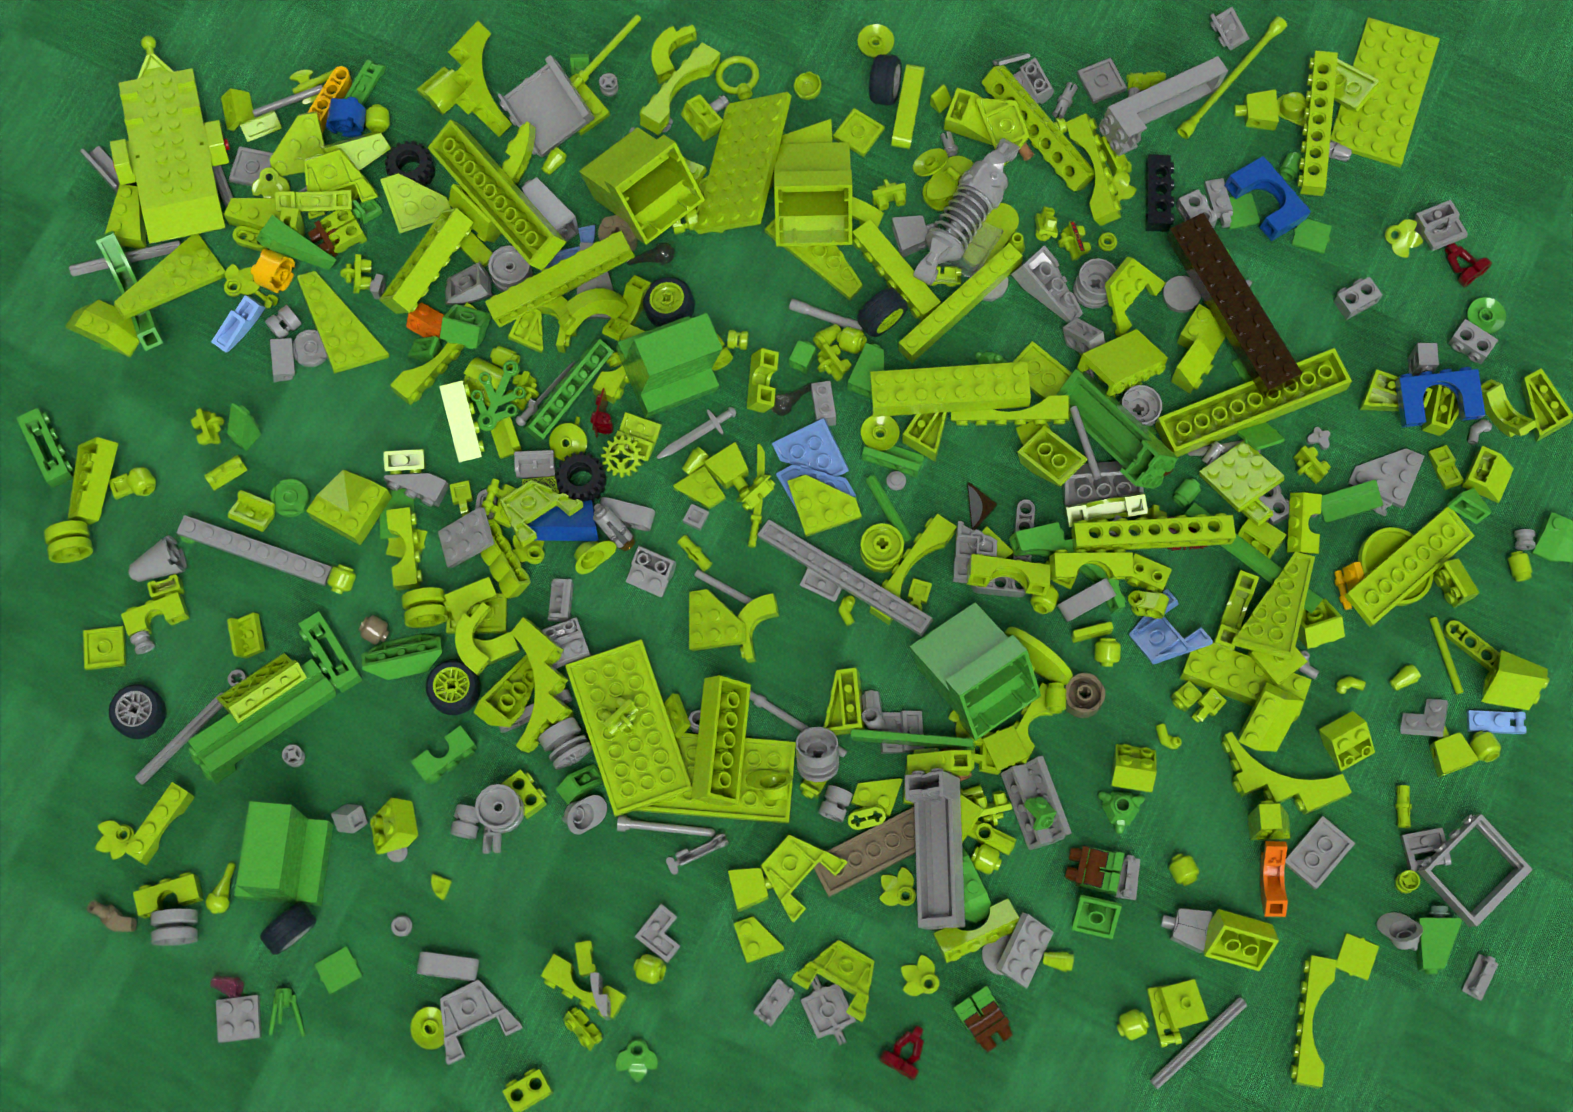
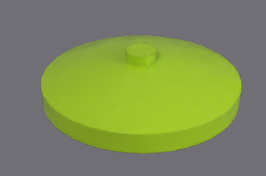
M1395 527L1383 528L1371 534L1363 542L1358 555V562H1361L1364 576L1366 577L1410 539L1413 534ZM1434 572L1396 606L1409 605L1424 597L1432 585Z
M1007 628L1004 632L1006 636L1014 635L1027 649L1033 671L1036 674L1052 682L1063 683L1064 685L1071 681L1073 674L1070 668L1050 648L1018 628Z

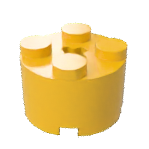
M263 249L260 258L252 266L250 273L253 275L254 282L257 285L279 293L278 291H284L290 285L294 273L291 272L292 267L295 268V262L292 258L281 253Z

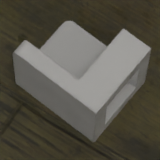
M345 804L331 813L338 832L355 833L368 824L362 805Z

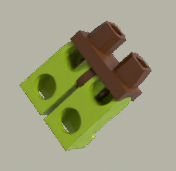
M351 210L331 213L321 221H316L314 223L316 227L308 232L313 243L323 239L324 242L318 245V247L326 253L332 254L333 257L359 242L362 244L368 241Z

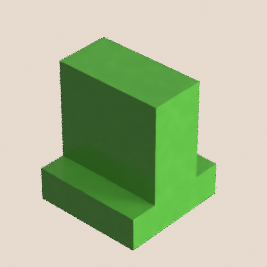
M708 313L691 319L687 316L617 343L616 351L645 418L714 393L719 387L712 367L723 348Z
M976 602L910 646L918 670L958 714L962 727L975 741L1041 697L1027 649L1014 635L1007 637Z
M250 801L235 896L240 900L288 904L304 903L305 905L322 906L333 824L328 820L307 819L294 806L289 804Z

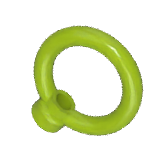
M732 56L722 61L718 66L715 74L716 82L726 93L738 95L740 100H747L753 94L751 89L758 82L759 69L756 63L748 57ZM742 63L751 69L752 77L747 84L741 83L737 87H732L723 80L724 70L732 64Z

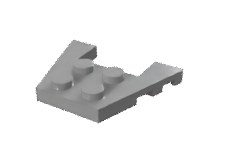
M479 980L440 998L446 1063L448 1066L466 1057L457 1037L496 1017L506 1037L523 1029V1026Z

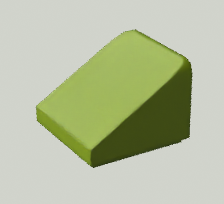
M944 84L930 98V106L938 113H941L952 102Z

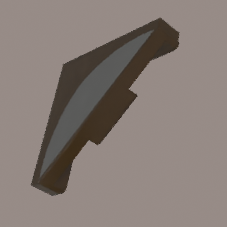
M969 482L967 489L971 529L975 531L997 507V504Z

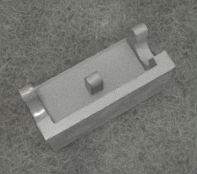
M270 339L273 381L293 380L295 369L292 339Z
M553 450L514 452L516 478L556 476V457Z
M572 579L552 580L548 621L565 622L570 620L574 588Z
M778 978L753 1014L771 1027L795 995L794 990L786 986Z

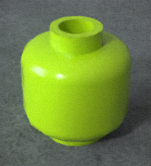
M374 104L366 110V127L371 132H385L390 126L389 111L380 104Z
M845 327L838 333L837 342H839V348L842 351L857 354L863 350L867 338L862 330Z
M145 467L133 468L126 479L128 486L135 495L148 496L155 490L156 479Z
M342 564L332 567L327 580V584L332 587L331 591L338 594H343V591H351L356 579V574L353 572L354 569Z
M1050 584L1046 596L1032 594L1030 603L1036 612L1047 614L1055 609L1059 593Z
M1100 638V641L1095 643V661L1101 662V666L1113 667V663H1118L1121 659V644L1116 642V639Z
M1479 731L1473 735L1470 747L1480 761L1491 762L1500 756L1501 745L1493 733Z
M982 844L980 847L976 846L971 856L975 869L988 875L993 870L998 871L1002 863V859L999 858V850L986 844Z
M1179 854L1171 859L1172 863L1169 865V871L1177 884L1187 886L1198 879L1197 876L1200 870L1192 856Z
M644 954L635 961L634 971L638 980L649 984H656L664 978L666 966L661 958Z
M1137 1009L1121 1014L1119 1016L1120 1024H1117L1120 1035L1126 1036L1131 1041L1146 1035L1147 1028L1150 1027L1144 1012H1139Z

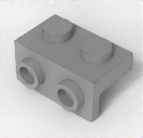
M1233 7L1217 16L1214 13L1210 15L1213 20L1210 23L1215 32L1219 31L1221 36L1218 38L1223 47L1227 45L1231 51L1250 39Z

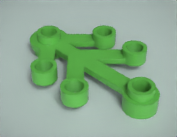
M509 360L504 363V374L496 393L491 383V375L487 372H482L479 375V381L484 384L491 403L488 411L483 401L484 394L479 390H474L471 393V398L476 402L480 412L478 425L484 431L493 430L498 421L507 417H515L519 412L515 405L510 404L506 407V410L496 413L499 406L516 399H523L526 396V390L520 386L516 387L513 392L504 395L511 377L517 376L520 372V367L515 361ZM509 365H513V369L511 371L507 370ZM487 375L488 380L483 382V376ZM518 390L523 391L521 396H517ZM480 393V398L475 399V394ZM514 407L515 412L513 414H510V408ZM486 418L490 419L488 424H484Z

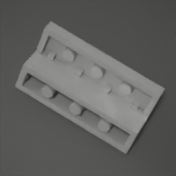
M1043 756L1036 757L1026 764L1013 766L1001 773L1029 850L1056 843L1072 833ZM1042 796L1057 813L1053 819V824L1049 828L1035 831L1033 826L1036 818L1025 808L1024 804L1027 799Z

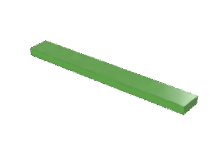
M1195 502L1184 514L1187 517H1195L1199 514L1212 516ZM1208 526L1210 531L1216 532L1213 526ZM1237 534L1232 544L1221 545L1272 585L1283 571L1280 566ZM1309 588L1304 609L1312 614L1323 599Z

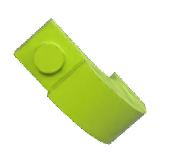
M693 25L682 27L679 31H676L674 26H671L656 39L652 48L651 58L653 72L658 84L670 80L672 73L675 71L670 60L672 53L677 48L697 40L696 29Z
M636 275L626 284L623 299L628 307L616 320L613 318L609 320L603 327L602 334L620 341L629 324L633 326L636 324L644 308L643 298L651 286V282Z
M605 288L590 289L576 295L565 304L568 311L561 317L558 323L564 333L570 336L586 318L595 314H605L616 320L628 305L623 297L613 290Z
M559 296L536 309L540 310L542 314L555 317L559 321L568 311L565 306L568 301L563 296ZM560 326L556 342L558 352L566 353L567 347L571 345V336L577 337V329L569 336L564 333Z
M1490 379L1481 384L1485 413L1501 432L1511 438L1516 434L1519 436L1526 435L1537 427L1535 420L1518 413L1507 399L1502 383Z
M773 593L752 600L738 615V618L746 624V644L739 645H743L740 647L741 656L748 663L756 662L752 641L756 626L766 619L780 616L777 600Z
M484 602L481 605L477 604L470 613L472 614L471 617L463 613L455 632L457 652L463 663L477 676L483 672L491 661L489 657L477 649L474 642L476 628L491 610Z

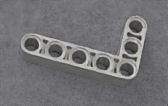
M1022 500L1018 503L1015 514L1014 533L1020 531L1019 528L1023 526L1028 529L1034 528L1035 505L1030 500ZM1027 508L1030 513L1023 514L1020 509ZM1013 553L1012 560L1031 562L1032 555L1015 557ZM1009 577L995 578L993 586L980 587L971 585V589L978 594L1023 597L1026 595L1024 589H1017L1015 587V584L1019 582ZM1002 581L1005 586L999 588L995 585V582Z

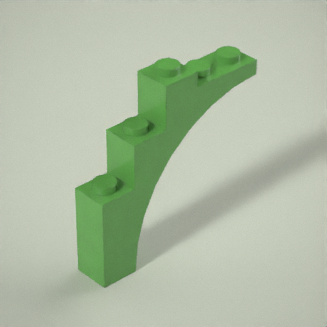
M114 231L95 238L121 294H124L139 281V278ZM151 309L131 317L137 337L145 351L163 344L159 324Z
M1059 522L1017 531L1009 538L1015 557L1024 555L1049 557L1056 550H1068V553H1074L1072 539L1064 540V531L1060 528ZM1084 564L1078 569L1093 584L1105 578L1108 579L1106 573L1096 565ZM1108 579L1116 593V596L1106 601L1112 614L1119 612L1126 605L1125 597L1119 588V580Z

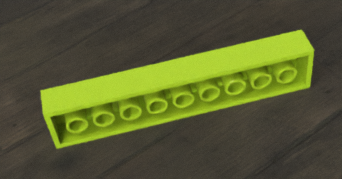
M450 119L427 148L526 262L543 271L565 245L566 240L463 125Z
M1333 348L1296 363L1302 372L1298 382L1266 398H1263L1252 380L1158 417L1155 428L1163 444L1179 457L1210 445L1215 441L1235 435L1239 430L1265 423L1348 389L1352 380L1336 349Z

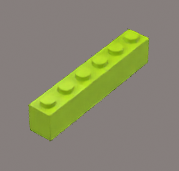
M868 220L852 232L853 246L863 252L865 260L874 265L875 271L880 277L883 276L886 279L888 287L897 290L906 300L911 314L916 319L919 318L922 322L941 305V301L923 281L913 276L915 271L871 220Z

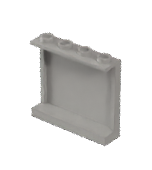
M551 55L545 59L547 64L507 95L498 94L501 100L499 102L501 107L505 111L508 110L511 115L509 119L515 126L517 125L520 128L521 125L528 121L536 127L532 154H537L541 158L595 119L559 62Z

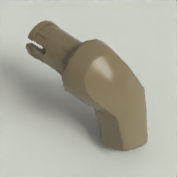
M96 900L88 904L87 911L100 917L101 922L112 931L135 932L137 925L135 918L123 916L113 905L105 906Z

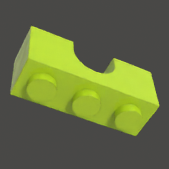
M761 348L751 355L747 409L765 413L774 407L776 388L770 387V379L773 373L777 371L779 352Z
M1290 493L1287 552L1319 554L1320 534L1310 531L1308 521L1311 515L1321 514L1322 494Z
M178 592L167 593L163 598L149 600L145 605L131 607L121 614L129 637L140 631H148L149 634H152L150 623L157 615H164L166 621L171 626L190 619L184 599Z
M191 872L179 875V878L174 880H161L155 886L144 885L139 887V891L133 892L138 916L146 919L150 917L151 913L163 910V900L169 894H176L178 903L182 906L204 901L199 877L191 874Z

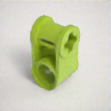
M1136 590L1129 594L1128 602L1132 606V611L1135 615L1162 619L1165 615L1169 598L1162 593Z

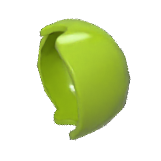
M810 71L800 74L794 82L796 95L804 100L815 99L822 89L820 77Z

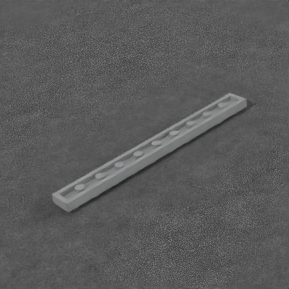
M768 520L758 533V537L918 635L922 636L933 621L929 615L771 520Z

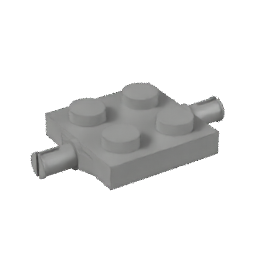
M815 976V982L813 980L811 983L814 992L800 1001L817 1039L834 1034L840 1046L842 1042L843 1044L847 1042L842 1030L846 1026L855 1023L856 1020L846 1013L849 1005L841 987L836 984L822 987L818 976Z

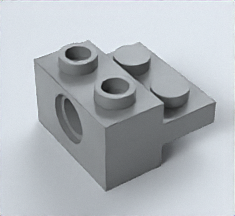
M1451 200L1416 213L1414 221L1417 222L1415 230L1423 240H1426L1432 251L1467 238L1468 235L1459 220L1460 214Z

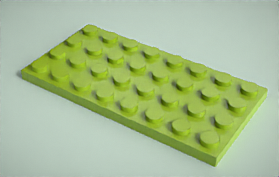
M1368 17L1353 67L1380 80L1381 85L1358 112L1342 104L1340 105L1330 140L1349 148L1353 154L1400 168L1440 38Z
M789 92L729 103L727 105L703 196L705 201L701 203L698 222L695 227V231L698 234L761 224L792 97Z
M642 639L565 665L615 817L692 791V786ZM620 697L626 700L630 698L639 710L635 715L636 719L631 722L634 728L630 730L626 727L622 732L619 730L612 736L603 725L604 722L600 716L608 710L612 714L618 709L614 704Z
M684 733L680 738L675 737L691 786H693L698 734ZM745 738L739 804L719 806L692 799V791L634 811L789 824L793 780L789 784V798L787 800H767L760 789L750 787L746 783V778L749 774L758 770L790 774L793 778L796 742Z

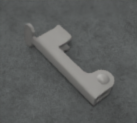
M717 834L712 841L694 850L688 851V849H684L676 853L677 861H674L672 857H668L666 863L671 874L676 875L679 871L677 866L680 865L681 867L719 848H723L729 842L725 834Z

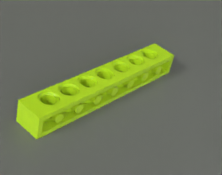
M1315 51L1314 57L1309 60V69H1312V72L1308 74L1307 85L1310 86V91H1307L1305 102H1309L1308 108L1305 107L1304 119H1307V124L1303 125L1302 131L1305 141H1302L1301 153H1304V157L1300 158L1299 169L1302 170V175H1299L1297 186L1301 187L1300 194L1323 196L1326 189L1338 53ZM1310 155H1316L1318 158H1313Z
M1004 65L994 66L981 82L987 93L995 99H1015V101H1018L1031 134L1029 138L1031 144L1043 154V158L1055 168V172L1066 181L1067 186L1074 192L1083 190L1095 177V170Z
M1219 513L1214 516L1199 514L1195 517L1180 515L1175 518L1160 516L1155 519L1141 517L1136 520L1121 518L1109 522L1106 519H1101L1089 523L1086 520L1074 523L1071 529L1074 553L1075 550L1082 549L1087 550V552H1094V550L1099 549L1114 551L1117 549L1133 550L1232 544L1236 538L1233 515H1226L1225 513ZM1208 526H1213L1216 532L1210 531ZM1188 527L1195 528L1197 533H1192ZM1168 528L1175 529L1177 534L1171 533ZM1149 529H1154L1157 535L1151 534ZM1129 530L1136 531L1138 535H1131L1129 533ZM1109 532H1116L1118 537L1111 536ZM1089 533H1096L1098 538L1091 537Z

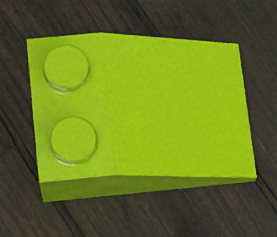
M1045 425L1017 452L1020 463L1035 475L1059 487L1087 461L1084 455Z

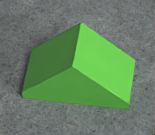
M436 336L414 339L408 356L416 360L429 362L443 348L439 338Z
M1475 488L1462 492L1447 504L1450 509L1476 524L1491 514V510Z

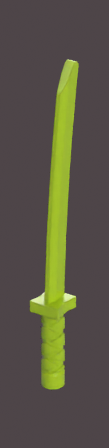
M761 444L757 445V477L765 475V452ZM759 493L757 496L761 501L754 507L753 515H751L752 525L748 547L751 548L756 547L759 524H762L763 498Z

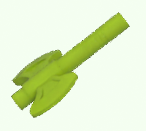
M300 70L290 76V80L300 83L292 89L294 94L326 82L333 70L314 79H309L313 74L312 70ZM318 94L303 99L302 103L304 105L313 103Z

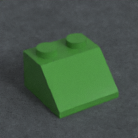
M455 304L442 318L440 339H444L448 343L462 344L470 349L477 348L484 339L491 319V313Z

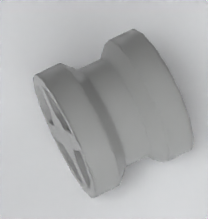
M605 73L600 77L599 84L602 94L608 97L616 95L619 90L616 76L611 73Z
M1521 529L1514 532V536L1517 538L1515 549L1531 550L1536 547L1533 541L1535 536L1534 530Z
M140 631L130 637V642L135 645L134 650L136 654L147 653L155 647L154 642L149 639L150 634L148 631Z
M288 745L282 752V758L289 766L299 767L305 761V753L297 745Z

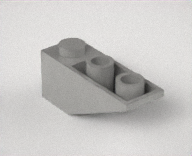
M430 473L384 476L387 487L394 491L406 488L404 492L406 496L412 499L417 497L422 500V503L430 507L432 505L439 507L449 489L447 481Z

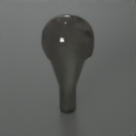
M659 243L657 247L628 260L627 264L633 265L641 262L661 263V265L668 264L673 260L675 250L669 243Z
M811 383L792 392L777 394L774 407L771 410L778 416L790 413L796 402L803 395L811 391Z

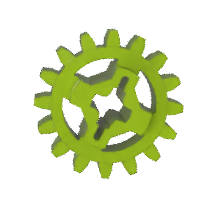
M621 435L620 439L618 436H615L614 442L611 440L607 441L609 447H603L606 451V454L601 455V457L606 458L603 465L608 464L607 471L613 470V476H617L618 473H620V477H625V473L628 476H632V471L638 472L637 466L643 465L640 462V459L645 458L644 455H640L643 448L637 447L639 441L632 442L633 437H629L626 440L625 435ZM618 445V449L612 452L613 448ZM629 446L632 447V449L634 450V453H632V452L628 449ZM624 454L630 457L623 459L616 457V455ZM612 460L617 463V467L613 464ZM631 460H634V463L629 468H627L628 463Z

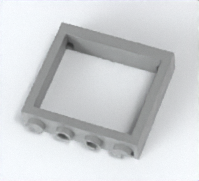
M1471 814L1463 820L1462 823L1464 825L1460 829L1457 828L1449 834L1448 837L1450 839L1446 843L1443 842L1435 848L1434 851L1436 853L1432 857L1429 856L1421 862L1420 865L1422 867L1417 872L1468 927H1477L1533 869L1482 814ZM1476 827L1514 869L1469 913L1431 870Z

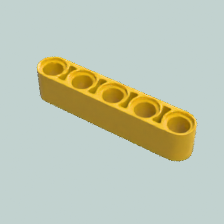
M342 66L333 70L307 112L317 111L322 133L326 128L330 100L332 98L344 99L352 86L349 71Z

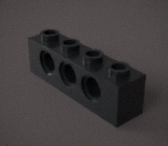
M1148 154L1146 160V231L1169 232L1170 226L1174 225V214H1171V208L1174 207V196H1171V191L1174 190V179H1171V174L1174 172V162H1171V155ZM1160 191L1164 193V195H1159L1157 192ZM1160 208L1164 210V212L1157 211V209Z

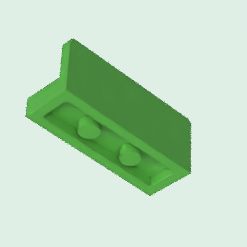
M865 446L862 452V460L917 478L924 455L897 446H893L886 451H878Z
M1376 479L1323 495L1321 502L1325 523L1383 506Z

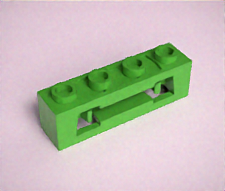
M36 408L17 417L46 482L52 488H55L73 479L71 471L74 469L70 461H66L64 458L66 452L61 444L58 445L56 441L59 437L55 429L50 428L48 424L51 423L48 414ZM32 431L36 434V436H40L43 434L44 439L52 453V456L58 461V463H56L54 459L48 461L47 456L39 440L34 436Z
M319 611L299 623L302 629L299 631L304 641L309 640L312 646L308 648L314 657L318 656L322 661L319 663V666L324 673L328 672L331 679H329V682L335 690L338 688L343 693L363 681ZM322 628H324L325 634L321 631ZM314 634L319 641L326 637L343 665H347L349 671H346L342 664L334 667L317 639H314ZM336 669H337V671H338L339 674H340V675H338V676H337L336 673H335Z

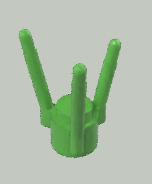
M282 988L275 990L269 1035L273 1034L277 1007L278 1024H281L283 1008L290 1007V1003H292L301 1037H305L296 1003V995H292V989Z

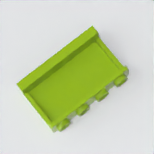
M1135 329L1083 353L1077 368L1081 372L1089 369L1093 370L1109 386L1106 394L1110 397L1116 393H1121L1129 387H1134L1141 381H1147L1156 374H1161L1166 368L1165 364L1168 357L1140 331Z

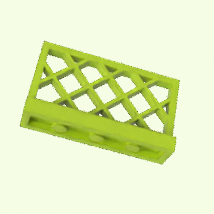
M283 653L216 699L233 716L235 721L240 723L307 677L296 660H291Z

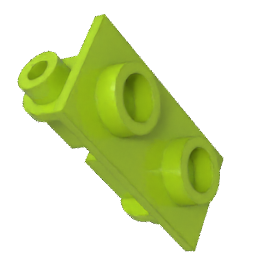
M1157 71L1146 72L1143 75V73L1131 72L1129 75H1126V81L1128 82L1127 92L1132 87L1143 91L1165 81L1166 73Z
M937 266V270H939L938 275L930 286L945 284L951 287L961 285L962 268H958V266H944V273H940L941 266Z
M236 455L204 476L215 491L248 470L240 457Z
M759 475L753 480L754 484L750 488L747 487L739 493L740 497L736 502H743L742 507L746 511L752 510L761 501L757 496L758 493L762 498H765L774 490L775 483L771 479L768 481L771 476Z
M575 1007L566 1013L563 1019L568 1030L573 1031L577 1035L583 1047H587L591 1051L595 1044L603 1040L601 1037L602 1033L593 1023L588 1027L585 1026L590 1019L581 1009Z

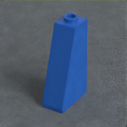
M592 500L583 501V508L571 516H568L556 506L528 524L537 534V539L535 540L599 541L597 524L593 520L594 508Z

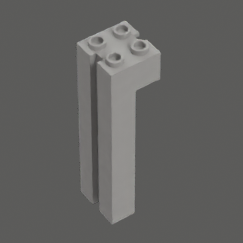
M1217 56L1109 106L1098 126L1101 134L1106 137L1111 149L1118 156L1137 148L1136 139L1147 129L1145 124L1214 93L1221 85L1228 69Z
M931 769V772L927 774L924 771H913L912 775H905V800L914 803L918 928L934 930L965 927L960 778L953 776L951 772H944L943 769Z

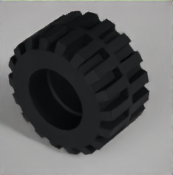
M404 141V144L398 143L396 148L392 147L390 149L391 153L388 152L386 155L387 159H385V169L388 176L400 173L424 186L431 184V178L435 176V167L427 148H424L420 143L417 145L415 141H412V143ZM416 162L419 164L411 172L401 171L402 167L407 163Z
M576 452L571 453L572 457L570 458L567 455L564 457V462L560 461V468L556 469L557 475L555 478L560 493L569 495V498L575 501L576 499L582 502L592 500V503H594V498L599 499L601 497L600 492L604 493L606 476L602 463H599V459L597 457L593 458L590 453L586 456L584 452H580L579 455H576ZM585 471L592 475L590 482L584 486H575L570 483L571 477L577 472Z

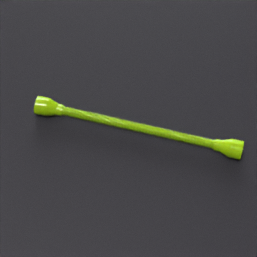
M1278 16L1274 18L1265 36L1228 78L1225 79L1195 115L1182 122L1177 128V133L1182 138L1188 139L1193 134L1199 120L1257 56L1262 48L1275 36L1283 32L1287 27V23L1283 18Z

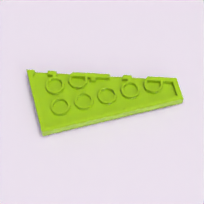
M774 219L765 228V233L776 241ZM836 245L782 246L848 300H851L863 288V284L852 267L849 266L843 253Z
M191 235L115 300L114 306L122 318L126 320L225 277L226 271L200 235Z
M316 271L297 276V281L334 374L389 358V353Z
M1299 552L1293 554L1279 577L1274 581L1272 587L1259 602L1248 621L1245 622L1241 631L1233 639L1231 645L1292 660L1315 556Z

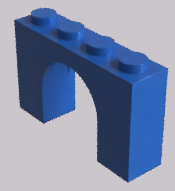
M1264 156L1231 174L1224 185L1235 199L1255 189L1268 191L1275 196L1280 209L1267 216L1260 226V229L1271 241L1301 224L1311 213L1308 206L1303 203L1296 195V192L1290 188L1284 181V178L1278 174Z
M1464 367L1455 372H1452V369L1441 370L1438 374H1432V371L1420 373V376L1404 374L1395 381L1402 428L1421 426L1426 422L1423 396L1426 389L1433 385L1445 386L1455 394L1460 421L1481 419L1485 416L1478 369L1472 370L1471 367Z

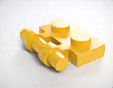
M1354 562L1342 568V570L1334 572L1336 578L1334 580L1335 586H1338L1340 592L1339 600L1340 603H1343L1344 610L1352 609V605L1344 595L1365 577L1361 562Z

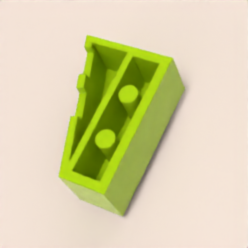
M377 131L320 146L323 153L341 148L359 170L391 149L383 135Z
M1376 369L1372 374L1359 410L1399 411L1395 381L1400 377ZM1427 388L1424 393V409L1427 407L1433 390L1431 388Z
M948 412L916 414L903 433L902 443L936 462Z
M1262 801L1248 815L1250 840L1291 839L1289 815L1281 804H1274V801Z

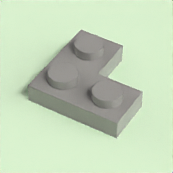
M1427 699L1424 714L1403 713L1400 728L1401 734L1443 737L1448 700Z
M660 904L635 936L636 939L666 963H669L681 947L665 934L675 922L677 916Z

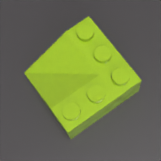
M342 470L316 495L306 512L313 520L361 546L392 496L386 488Z

